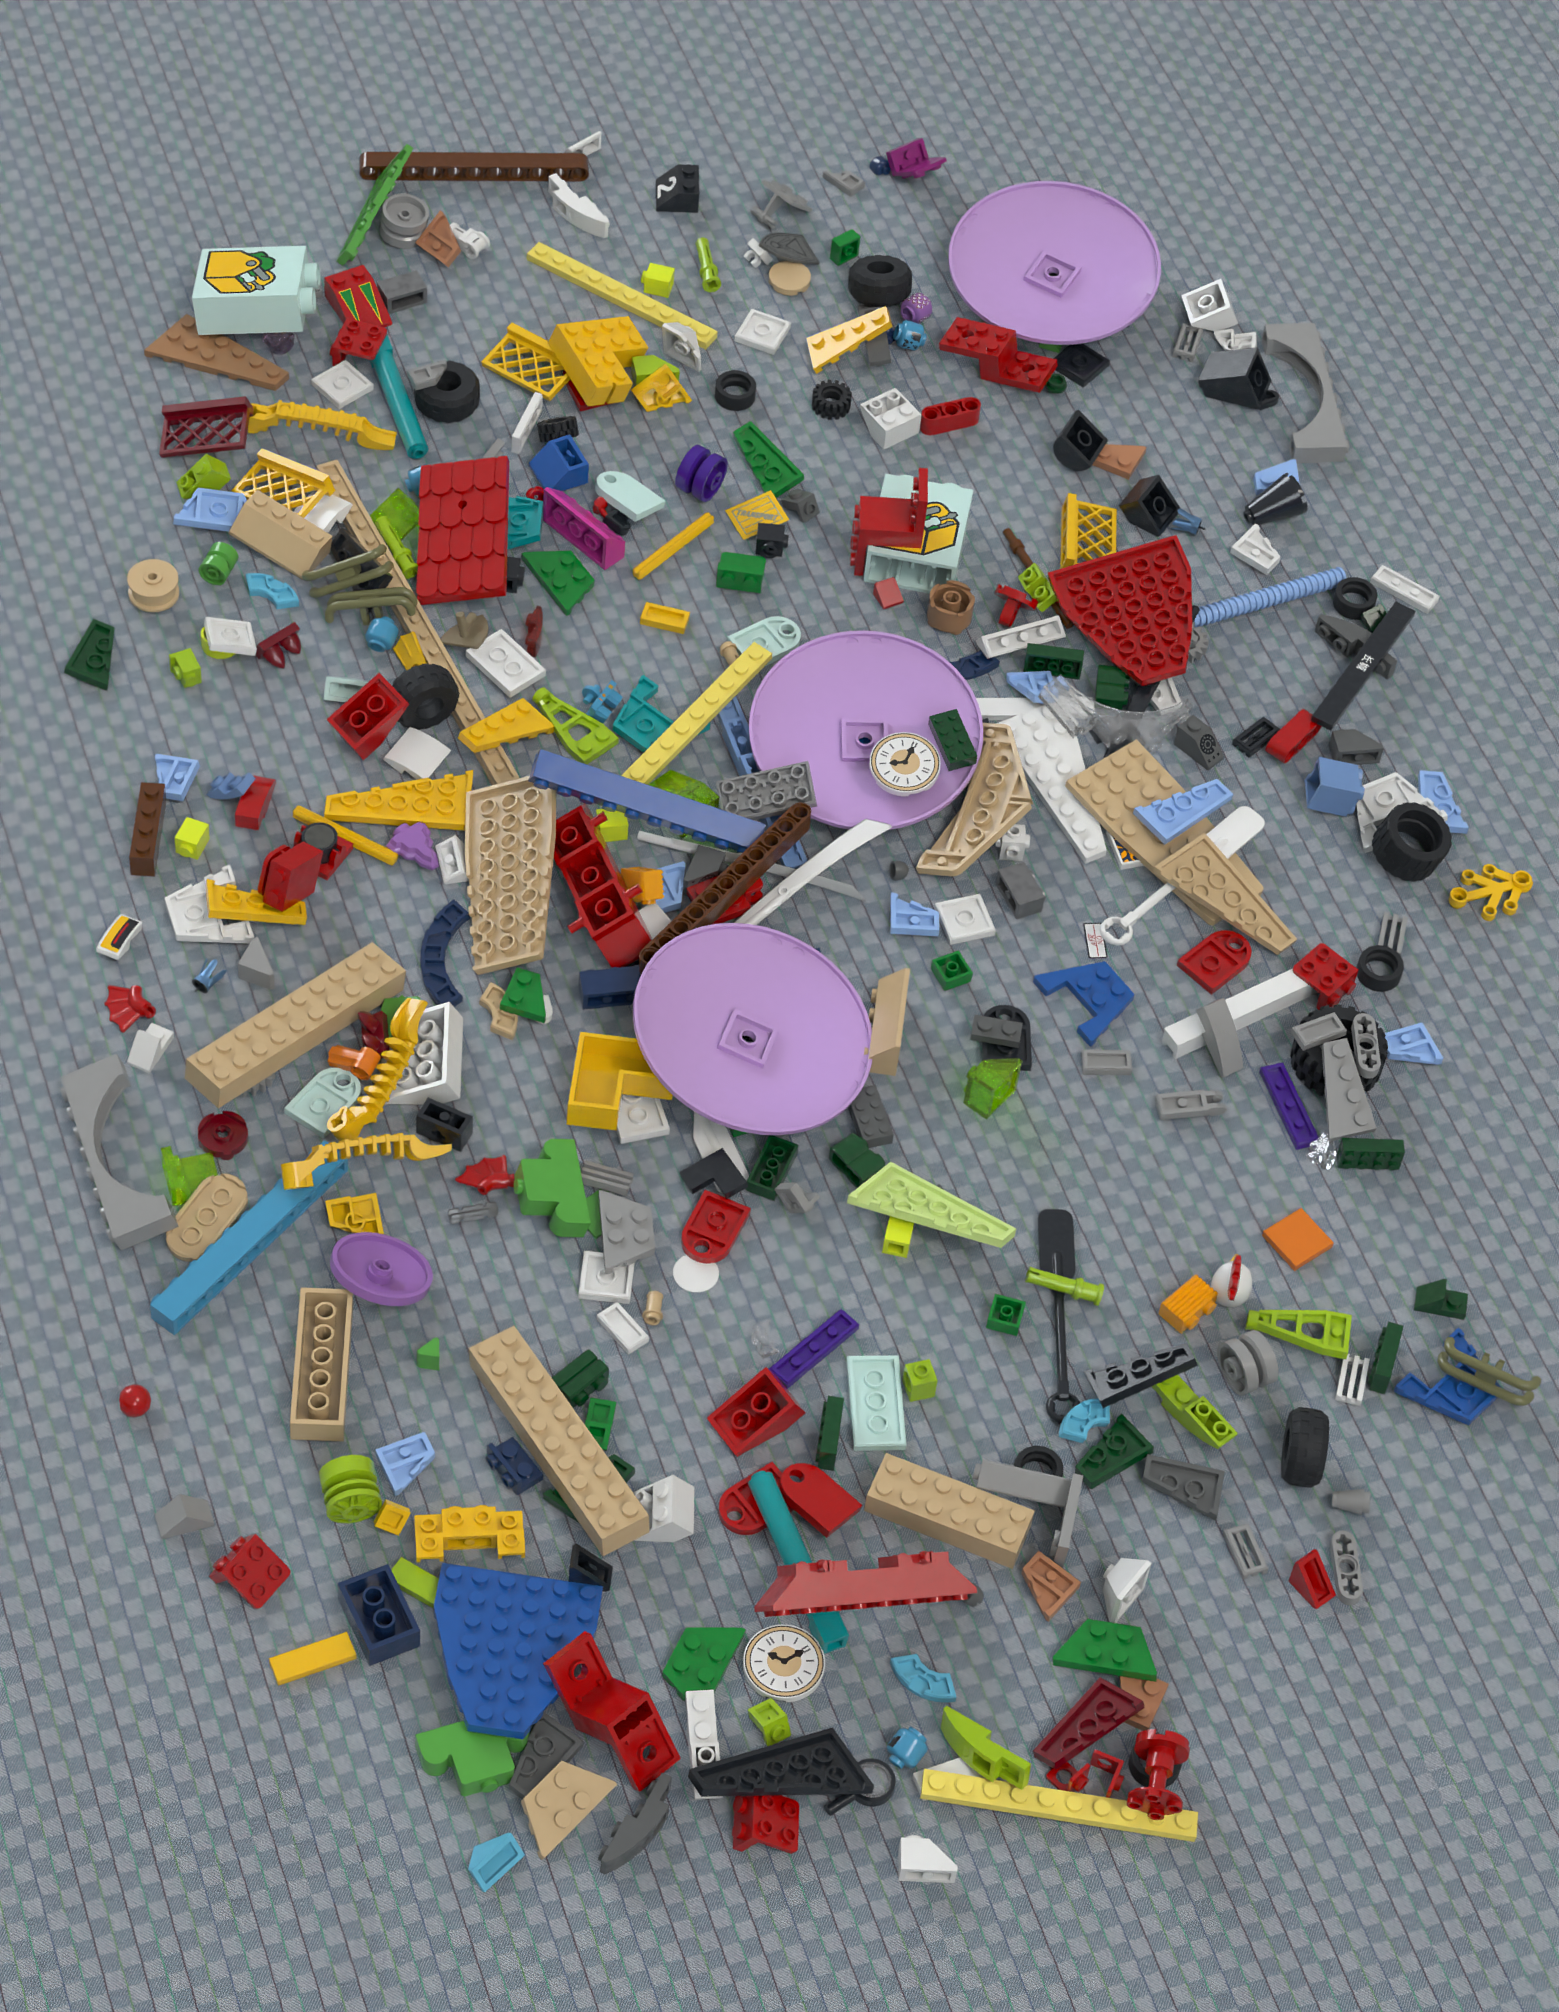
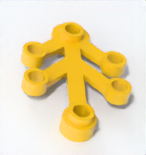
M1492 864L1483 866L1482 876L1475 874L1470 869H1466L1462 872L1461 882L1464 885L1475 883L1483 886V888L1467 892L1464 888L1455 887L1451 890L1448 901L1453 908L1460 909L1469 901L1491 896L1488 904L1483 907L1481 917L1486 921H1492L1495 919L1496 908L1503 892L1512 890L1510 898L1504 902L1502 907L1503 913L1511 916L1516 913L1518 908L1517 902L1521 893L1531 890L1533 885L1532 877L1528 872L1522 870L1510 874L1496 868ZM1496 877V878L1501 879V880H1503V881H1505V882L1499 883V882L1493 881L1492 879H1494V878Z

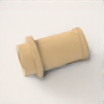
M731 641L724 642L720 646V655L725 657L729 666L739 657L736 651L737 646Z
M650 1291L646 1296V1310L643 1311L642 1317L646 1324L657 1325L663 1319V1313L661 1312L663 1294L659 1291Z

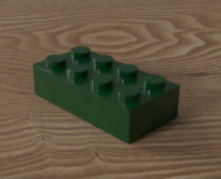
M1027 643L1023 672L1050 671L1054 677L1080 680L1084 650Z
M954 709L929 716L928 725L948 771L976 764L977 754L958 710Z
M769 1135L747 1179L748 1187L745 1190L775 1201L778 1195L775 1189L780 1183H784L798 1154L799 1145L774 1135Z
M1342 1138L1336 1154L1337 1166L1344 1169L1399 1170L1405 1154L1404 1140Z
M1388 1321L1387 1326L1382 1328L1371 1368L1372 1371L1368 1380L1370 1391L1385 1395L1391 1379L1403 1325Z
M828 1396L827 1402L824 1401L815 1459L820 1469L834 1471L844 1398Z

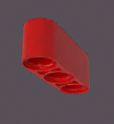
M966 397L927 406L921 413L920 431L925 435L931 436L974 426L979 422L981 402L975 397Z
M1302 709L1270 739L1265 751L1286 764L1318 734L1322 726L1312 722L1313 714Z

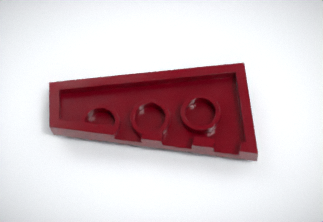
M1100 1677L1033 1750L1034 1758L1055 1770L1144 1709V1702Z

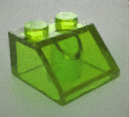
M1019 1058L983 1060L978 1066L974 1065L971 1067L966 1075L968 1080L964 1088L963 1104L987 1120L1017 1090L1022 1060Z

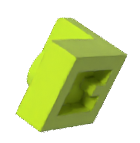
M772 1698L748 1709L749 1718L762 1731L764 1742L767 1746L774 1745L791 1736L787 1714Z

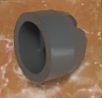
M892 861L890 863L889 872L891 879L901 880L907 876L909 868L905 862Z
M972 1583L977 1587V1593L968 1594V1599L961 1601L968 1606L975 1607L983 1602L984 1594L980 1587Z

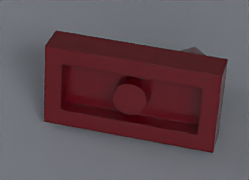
M296 622L291 623L258 643L255 654L258 660L264 657L272 665L284 669L285 657L280 646H283L292 653L300 654L301 641L297 635L300 628Z
M365 1011L358 1012L363 1047L375 1050L380 1056L383 1051H390V1047L384 1042L385 1038H389L387 1015L383 1011L374 1014Z

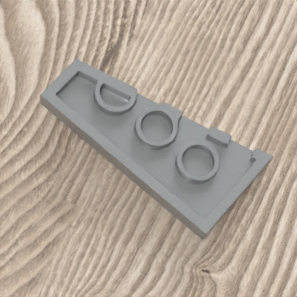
M1347 1038L1323 1043L1322 1061L1323 1076L1325 1077L1324 1092L1327 1106L1328 1142L1375 1132L1377 1128Z

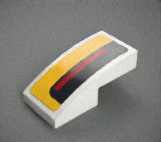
M120 914L103 935L96 948V952L119 960L129 950L130 941L142 930L143 922Z

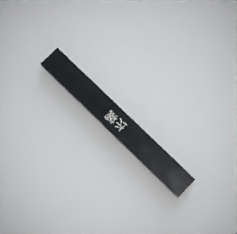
M1398 602L1393 604L1314 712L1311 718L1312 722L1330 731L1334 728L1415 616V610Z

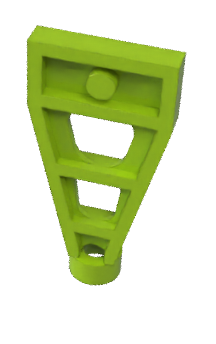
M545 687L538 689L533 695L532 701L539 707L543 716L554 725L555 734L566 751L576 761L588 765L619 743V738L603 723L556 698ZM563 711L572 718L560 724L554 715ZM577 724L591 731L578 741L574 740L568 732Z
M1249 1309L1245 1329L1264 1332L1320 1355L1347 1359L1352 1315L1328 1310L1256 1311ZM1276 1321H1294L1296 1323L1295 1331L1291 1332L1276 1326ZM1305 1323L1321 1324L1324 1327L1323 1338L1315 1339L1305 1335L1301 1331L1302 1325Z

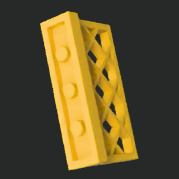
M511 323L507 327L508 333L481 361L482 366L533 393L542 394L544 399L551 401L567 384L570 377L567 373L563 376L555 377L554 371L565 369L547 340ZM509 342L516 345L517 347L515 349L504 350V347ZM530 352L534 356L521 359L520 354ZM518 354V360L506 362V356ZM503 357V363H491L493 359ZM547 361L551 366L538 368L537 363ZM535 363V369L523 371L522 365ZM520 366V372L510 373L507 371V368ZM552 372L553 378L540 380L539 374ZM537 375V381L527 382L524 380V377ZM554 384V387L549 392L541 389L543 385Z
M263 448L256 454L259 460L231 490L235 493H243L247 500L257 489L262 493L270 491L269 497L275 501L286 498L287 503L282 505L291 511L292 508L303 505V508L296 513L303 518L306 517L324 495L331 496L336 491L329 475ZM261 469L267 471V474L256 477V474ZM278 477L284 478L283 481L272 484V479ZM268 480L269 485L257 488V483ZM297 483L301 485L300 488L289 490L290 485ZM253 485L252 490L242 491L246 486ZM285 487V492L274 495L273 490ZM317 491L314 495L306 497V492ZM302 494V499L290 500V497Z
M1067 494L1061 509L1060 569L1078 564L1077 559L1083 557L1086 561L1092 560L1093 558L1088 554L1091 551H1094L1099 557L1116 553L1117 509L1078 501L1077 494ZM1078 509L1086 510L1089 515L1084 517ZM1100 514L1110 515V520L1105 521ZM1094 518L1100 525L1094 527L1089 520ZM1083 524L1089 531L1084 533L1078 526ZM1105 529L1110 536L1105 538L1099 531ZM1094 535L1099 542L1094 543L1089 536ZM1083 540L1089 547L1083 549L1078 542ZM1104 545L1110 552L1105 554L1099 547Z

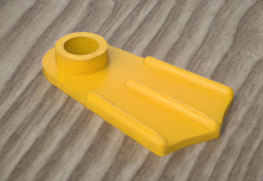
M412 631L409 634L401 635L393 650L405 669L409 670L411 667L425 664L426 660L415 632Z

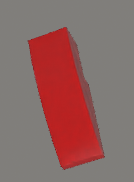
M254 776L256 779L244 795L241 796L235 812V826L259 831L262 819L265 818L276 779Z

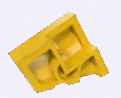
M666 364L631 389L646 412L657 410L659 407H673L675 403L684 401L685 403H690L692 401Z
M376 1193L356 1197L347 1196L325 1201L330 1227L352 1233L371 1232L384 1234Z

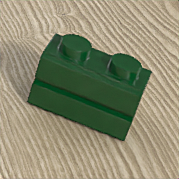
M587 1349L555 1374L552 1379L573 1408L576 1405L581 1407L587 1402L591 1393L595 1390L599 1392L606 1387L609 1381V1368L590 1349Z

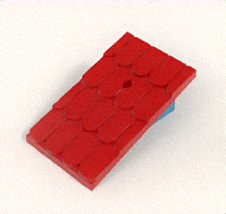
M508 456L421 465L416 587L417 599L420 605L506 596L510 463Z

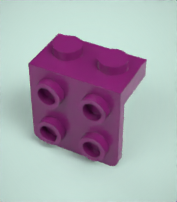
M917 138L886 152L892 175L902 176V179L911 176L913 178L926 175L925 171L940 169L942 167L941 164L947 162L946 157L929 158L923 138Z

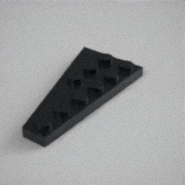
M833 1727L691 1768L688 1774V1778L701 1797L872 1794L874 1789L873 1783Z

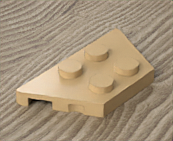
M564 1761L559 1762L521 1800L524 1813L529 1819L528 1825L531 1835H534L539 1849L537 1852L538 1857L541 1860L544 1859L599 1804L617 1783Z

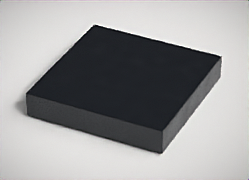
M1083 343L1069 345L1053 358L1057 359V368L1055 370L1083 388L1110 364L1109 359Z

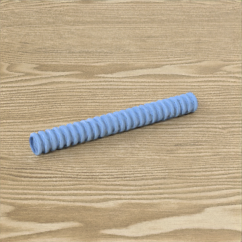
M1336 567L1329 571L1325 570L1311 576L1307 575L1299 579L1287 581L1286 583L1283 582L1280 585L1276 584L1268 588L1256 590L1255 592L1251 591L1249 594L1244 593L1237 597L1227 598L1224 601L1220 600L1218 603L1213 602L1205 606L1202 605L1199 607L1200 611L1194 620V627H1202L1203 625L1227 620L1234 616L1238 617L1246 613L1258 611L1259 609L1283 604L1290 600L1293 601L1308 595H1314L1321 591L1332 590L1337 587L1341 580L1347 578L1345 571L1341 567Z

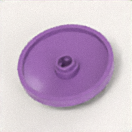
M361 1232L347 1235L335 1244L330 1257V1268L336 1280L354 1295L376 1304L387 1306L414 1304L427 1295L433 1280L431 1266L418 1250L397 1238L384 1234Z

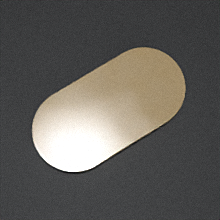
M221 1174L215 1177L212 1175L203 1180L175 1217L179 1227L166 1232L167 1247L172 1255L186 1262L197 1260L204 1254L205 1249L210 1244H215L221 1238L223 1232L228 1227H233L248 1204V1194L244 1183L238 1177L231 1174Z

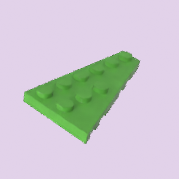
M407 143L376 179L336 260L342 266L348 260L353 261L359 251L356 248L364 241V234L371 227L372 220L379 211V208H382L385 200L389 198L387 194H390L396 185L395 180L400 176L404 164L414 149Z

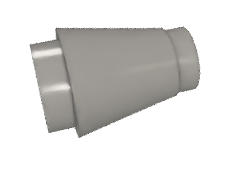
M1364 1489L1333 1491L1332 1507L1360 1515L1362 1513H1369L1371 1492H1365Z

